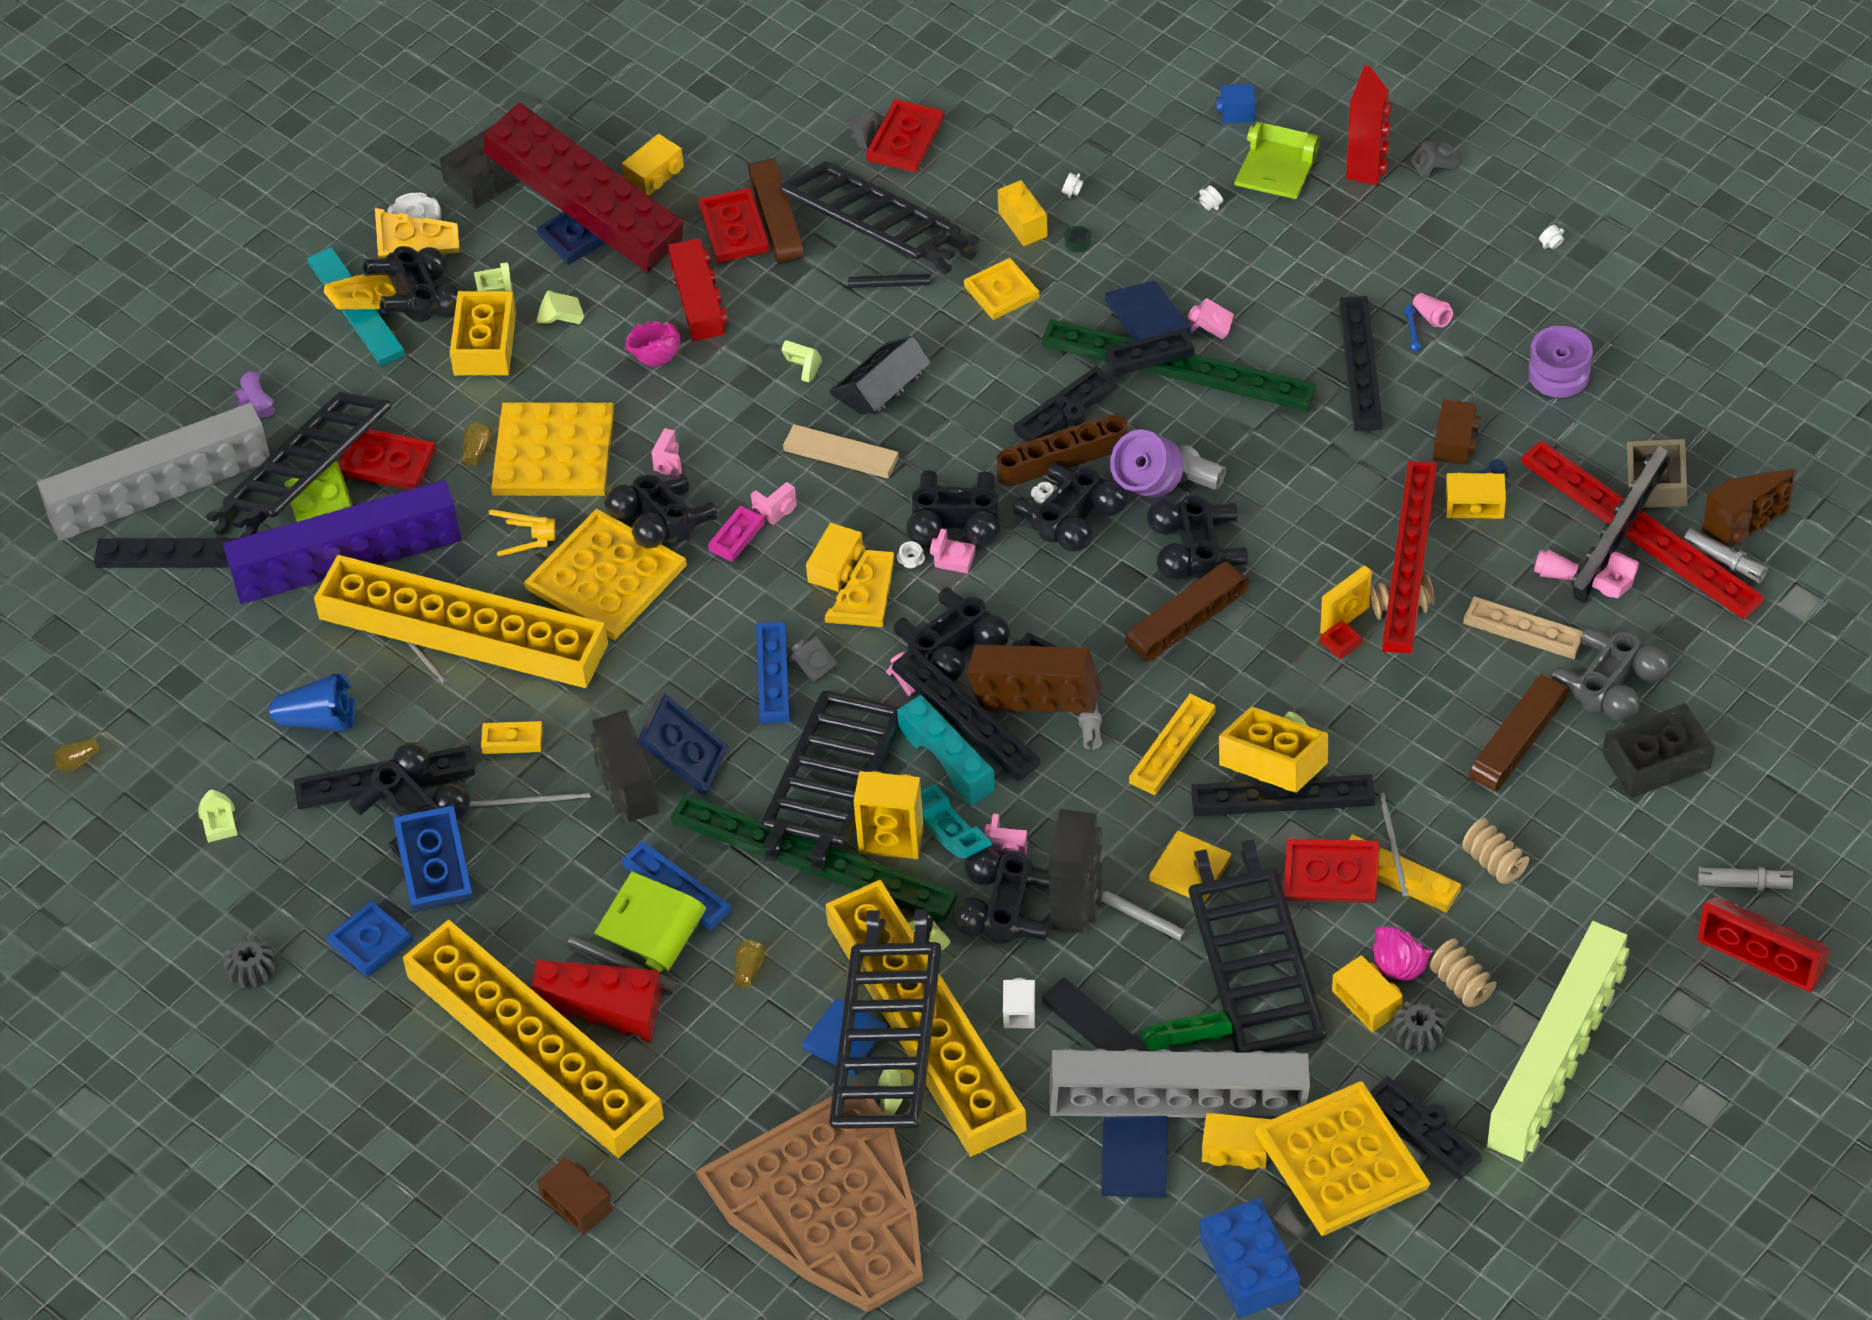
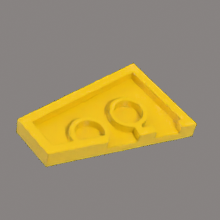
M375 208L379 259L386 258L390 252H394L400 246L413 248L417 252L425 247H433L443 254L460 253L457 223L431 218L419 219L409 217L405 213L398 212V214L385 212L384 209Z
M361 274L327 283L323 291L338 310L380 309L379 301L381 296L397 295L387 275L365 276Z
M865 550L850 574L849 582L844 590H840L837 595V601L832 609L829 608L825 614V623L883 627L895 561L894 552Z

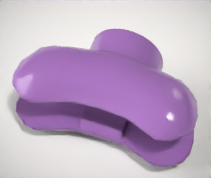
M254 371L245 373L240 380L241 389L234 392L238 406L251 402L259 418L272 417L275 412V408L272 406L274 401L263 391L260 375Z

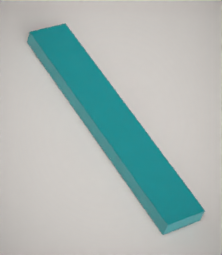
M332 247L307 258L309 266L324 287L327 283L352 277ZM340 309L380 367L405 356L403 347L376 309Z

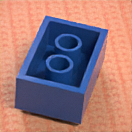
M454 806L393 817L412 913L471 901L472 891Z
M1260 1198L1200 1219L1201 1243L1238 1319L1299 1297L1300 1277Z

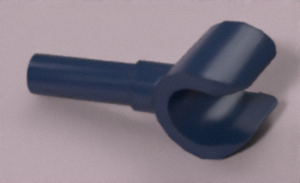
M1500 459L1491 461L1488 468L1473 472L1480 474H1505V479L1509 475L1506 471L1508 467Z

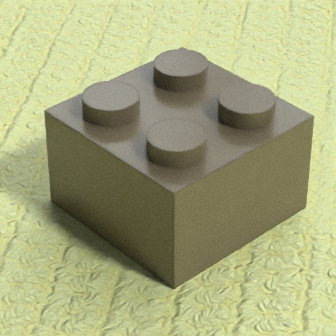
M1685 439L1627 441L1628 490L1632 480L1635 477H1640L1643 472L1644 461L1650 453L1654 454L1658 446L1669 450L1670 464L1643 508L1688 506Z

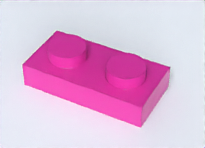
M739 506L708 543L709 551L733 562L765 524L764 516Z

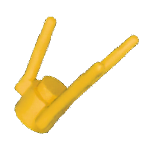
M489 510L490 515L508 518L506 523L509 525L531 527V537L537 538L535 542L498 551L497 556L499 557L537 547H548V541H555V519Z

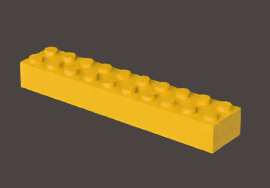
M337 555L314 597L320 620L586 689L608 646L604 622Z
M881 880L825 904L827 924L849 961L852 946L854 944H863L866 941V917L868 910H879L881 912L880 919H885L886 921L881 943H913L914 932ZM928 955L863 956L861 972L926 971ZM939 974L926 1086L967 1153L972 1157L1027 1131L1026 1110ZM925 983L864 984L873 1000L923 999ZM881 1012L891 1028H920L922 1012ZM899 1041L908 1057H916L918 1041Z
M449 919L403 956L407 977L616 1158H620L664 1119L661 1099Z

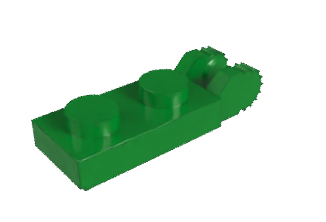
M1216 1011L1164 1021L1151 1027H1145V1029H1142L1141 1038L1149 1051L1155 1052L1161 1049L1167 1050L1170 1045H1190L1193 1041L1201 1039L1218 1040L1224 1035L1232 1034L1233 1031L1232 1023L1225 1012Z

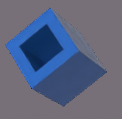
M1253 84L1221 85V96L1216 97L1217 113H1222L1223 123L1255 121Z

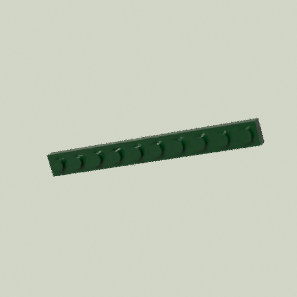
M1050 319L1042 337V346L1108 362L1106 358L1107 348L1135 341V339ZM1196 354L1140 369L1141 371L1307 412L1316 392V384Z
M687 794L683 795L671 815L672 823L761 856H764L767 850L763 843L771 830L763 828L762 821ZM786 834L776 860L777 862L855 890L881 880L896 905L912 911L927 909L930 917L943 922L948 918L958 899L956 891L834 847L830 849L823 872L810 870V865L813 859L810 858V852L816 846L817 841Z

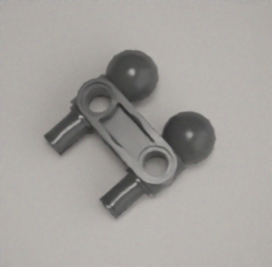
M1588 627L1582 636V644L1600 651L1599 655L1584 674L1579 675L1558 666L1552 674V679L1568 686L1569 691L1573 692L1575 699L1580 701L1581 706L1586 711L1593 713L1604 711L1606 716L1613 721L1625 722L1631 720L1637 715L1640 699L1634 689L1625 685L1634 672L1637 677L1646 682L1661 680L1667 675L1669 670V657L1666 651L1659 646H1645L1640 643L1639 638L1631 632H1619L1610 636L1594 630L1592 627Z

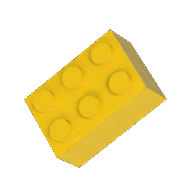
M458 291L450 347V358L454 376L509 375L517 314L513 291Z
M1253 706L1219 735V765L1295 793L1328 764V733Z
M859 771L854 796L859 854L918 860L924 832L920 777H913L907 774H883L877 771Z

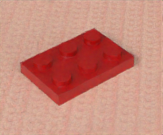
M894 99L866 152V161L916 173L945 118L944 110Z
M751 188L698 199L716 263L770 252Z
M369 429L343 453L338 465L343 477L411 490L419 487L436 451L435 442Z
M1287 839L1283 891L1286 900L1376 903L1380 853L1379 841Z

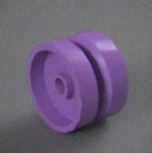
M1551 326L1541 330L1534 336L1531 343L1528 367L1529 381L1536 390L1544 395L1555 398L1570 397L1580 393L1587 386L1590 379L1593 357L1592 342L1586 334L1569 326Z
M1143 429L1130 431L1122 436L1114 446L1110 458L1111 472L1115 481L1124 489L1148 498L1163 497L1173 491L1180 482L1184 470L1183 456L1179 447L1170 439Z

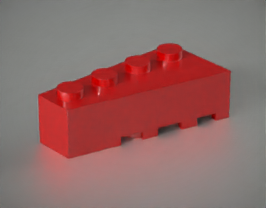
M536 960L531 989L560 1014L571 1018L575 1015L587 1019V1023L596 1026L603 1024L615 1028V1031L618 1033L641 1036V1040L652 1043L662 994L658 970Z

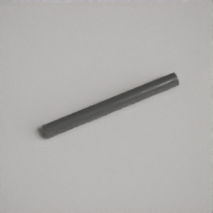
M575 934L569 938V946L615 967L651 970ZM659 973L661 988L675 993L679 987V982Z

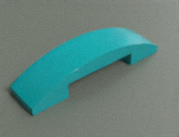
M935 784L921 790L923 822L948 851L959 858H967L991 846L990 839L977 826L971 828L951 808L949 798Z

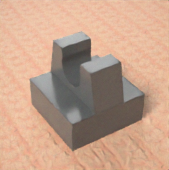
M866 110L863 115H851L846 121L847 126L853 127L850 133L851 138L856 139L858 147L864 149L869 148L879 129L876 113Z

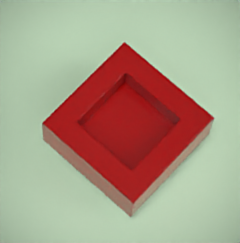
M1341 620L1320 635V643L1340 660L1362 645V637Z

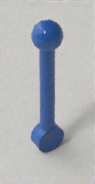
M1407 305L1404 309V314L1408 316L1412 338L1410 348L1412 351L1417 352L1421 349V344L1417 341L1413 316L1416 308L1412 305Z

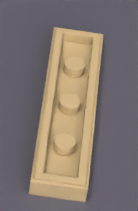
M793 424L783 444V449L786 452L889 479L899 459L897 451Z
M1475 596L1463 620V624L1574 660L1583 641L1584 631Z

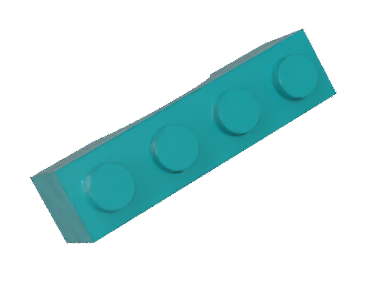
M922 695L897 710L899 732L916 749L923 746L937 757L946 770L953 788L970 806L995 791L994 770Z

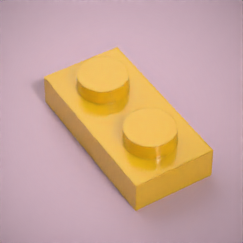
M542 721L483 723L482 754L542 752Z

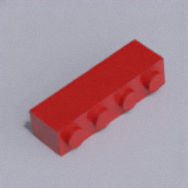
M700 238L669 244L670 264L692 342L724 335L723 324L728 323L725 307H719V304L722 303L720 289L713 286V284H716L714 268H708V265L711 264L708 248H702Z

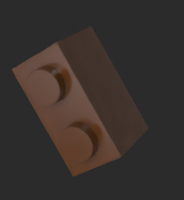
M1442 400L1434 443L1433 460L1467 465L1469 454H1475L1477 437H1472L1473 432L1478 433L1481 416L1476 415L1477 404Z
M567 1157L563 1158L537 1180L541 1198L583 1236L612 1212L609 1190L601 1182L595 1183L589 1178L588 1172L581 1164L576 1163L574 1165Z

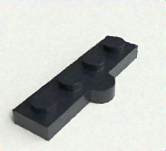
M1095 366L1015 423L1014 432L1028 442L1053 434L1065 424L1070 426L1081 425L1086 419V409L1116 388V381L1099 367Z
M1388 1076L1370 1091V1094L1389 1122L1458 1180H1461L1481 1162L1482 1154L1450 1127L1446 1126L1447 1112L1442 1106L1431 1104L1424 1107Z

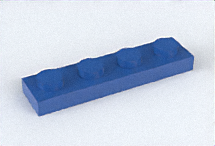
M785 621L756 623L760 724L790 722Z
M641 841L622 859L623 867L629 872H635L683 892L705 905L707 909L699 923L710 931L732 912L729 903L644 841Z

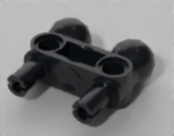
M400 246L394 252H390L386 258L364 259L362 265L364 275H387L397 294L396 296L380 297L379 307L381 313L404 312L412 320L420 322L429 320L432 315L444 318L455 316L457 295L460 290L455 285L447 283L434 287L432 282L439 279L447 268L446 258L437 248L425 247L417 252L413 248Z
M1055 461L1048 469V477L1062 484L1040 506L1026 500L1022 496L1017 498L1013 504V512L1031 521L1033 529L1039 531V535L1044 541L1059 542L1065 550L1078 552L1089 546L1092 540V528L1084 517L1093 508L1102 515L1114 516L1124 510L1128 495L1125 489L1116 481H1105L1100 478V474L1095 468L1081 467L1077 470H1072Z
M931 470L923 471L921 473L920 488L912 494V514L906 526L910 539L926 546L932 543L933 538H938L940 530L943 528H964L967 540L973 545L984 547L995 542L1000 533V525L998 522L999 498L996 492L993 491L994 475L987 471L980 472L977 478V488L937 487L936 472Z
M684 474L661 480L653 475H641L635 478L630 486L623 484L611 488L607 492L604 501L607 513L615 519L627 520L637 513L640 515L633 523L632 535L635 542L646 549L657 548L665 540L673 543L685 541L689 537V533L694 531L696 525L716 520L717 518L715 515L717 511L712 502L689 508L676 496V494L689 490L687 487L689 486L688 479Z
M1199 495L1187 496L1182 502L1178 503L1168 499L1156 501L1147 513L1149 526L1153 531L1162 535L1173 534L1179 529L1182 545L1172 543L1164 546L1159 552L1157 567L1161 574L1174 580L1184 578L1188 574L1200 579L1226 561L1233 566H1247V548L1221 549L1218 546L1213 524L1216 522L1237 521L1238 510L1236 503L1211 505L1210 502L1208 503L1205 498Z
M946 587L939 593L938 601L949 610L920 630L906 618H900L894 624L893 629L894 633L908 643V651L914 647L950 680L956 681L964 673L966 665L965 659L960 652L974 641L977 645L1005 646L1009 640L1010 629L1003 618L992 615L986 610L983 600L975 597L963 599L950 587Z
M407 742L398 747L394 753L393 760L381 762L374 768L373 774L368 778V786L350 800L349 804L359 816L363 815L380 799L382 801L385 800L399 816L454 806L456 820L464 817L468 811L470 796L466 789L460 785L446 783L438 787L433 799H431L412 780L425 775L431 762L430 754L421 744ZM387 776L396 777V780L391 784L382 783V780ZM395 837L388 844L391 850L400 858Z
M985 848L967 857L965 871L969 879L978 885L994 883L989 907L983 900L976 897H967L958 902L953 910L952 919L959 932L971 936H977L984 932V935H987L991 941L998 944L1008 943L1018 938V936L1046 941L1049 922L1022 917L1021 910L1027 888L1035 886L1057 891L1061 872L1034 867V864H1032L1028 857L1023 853L1014 851L1000 857L995 850Z

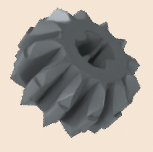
M243 936L240 944L232 941V949L225 950V961H223L225 973H227L229 980L233 984L239 982L243 989L249 983L255 988L259 981L268 983V975L275 974V952L272 951L267 941L261 942L257 936L251 941H248Z
M1418 999L1416 1005L1406 1001L1403 1009H1397L1392 1030L1396 1034L1397 1044L1405 1043L1407 1051L1415 1047L1419 1054H1421L1424 1047L1433 1051L1436 1043H1442L1447 1023L1443 1019L1442 1009H1434L1432 1001L1427 1005H1422V1002Z

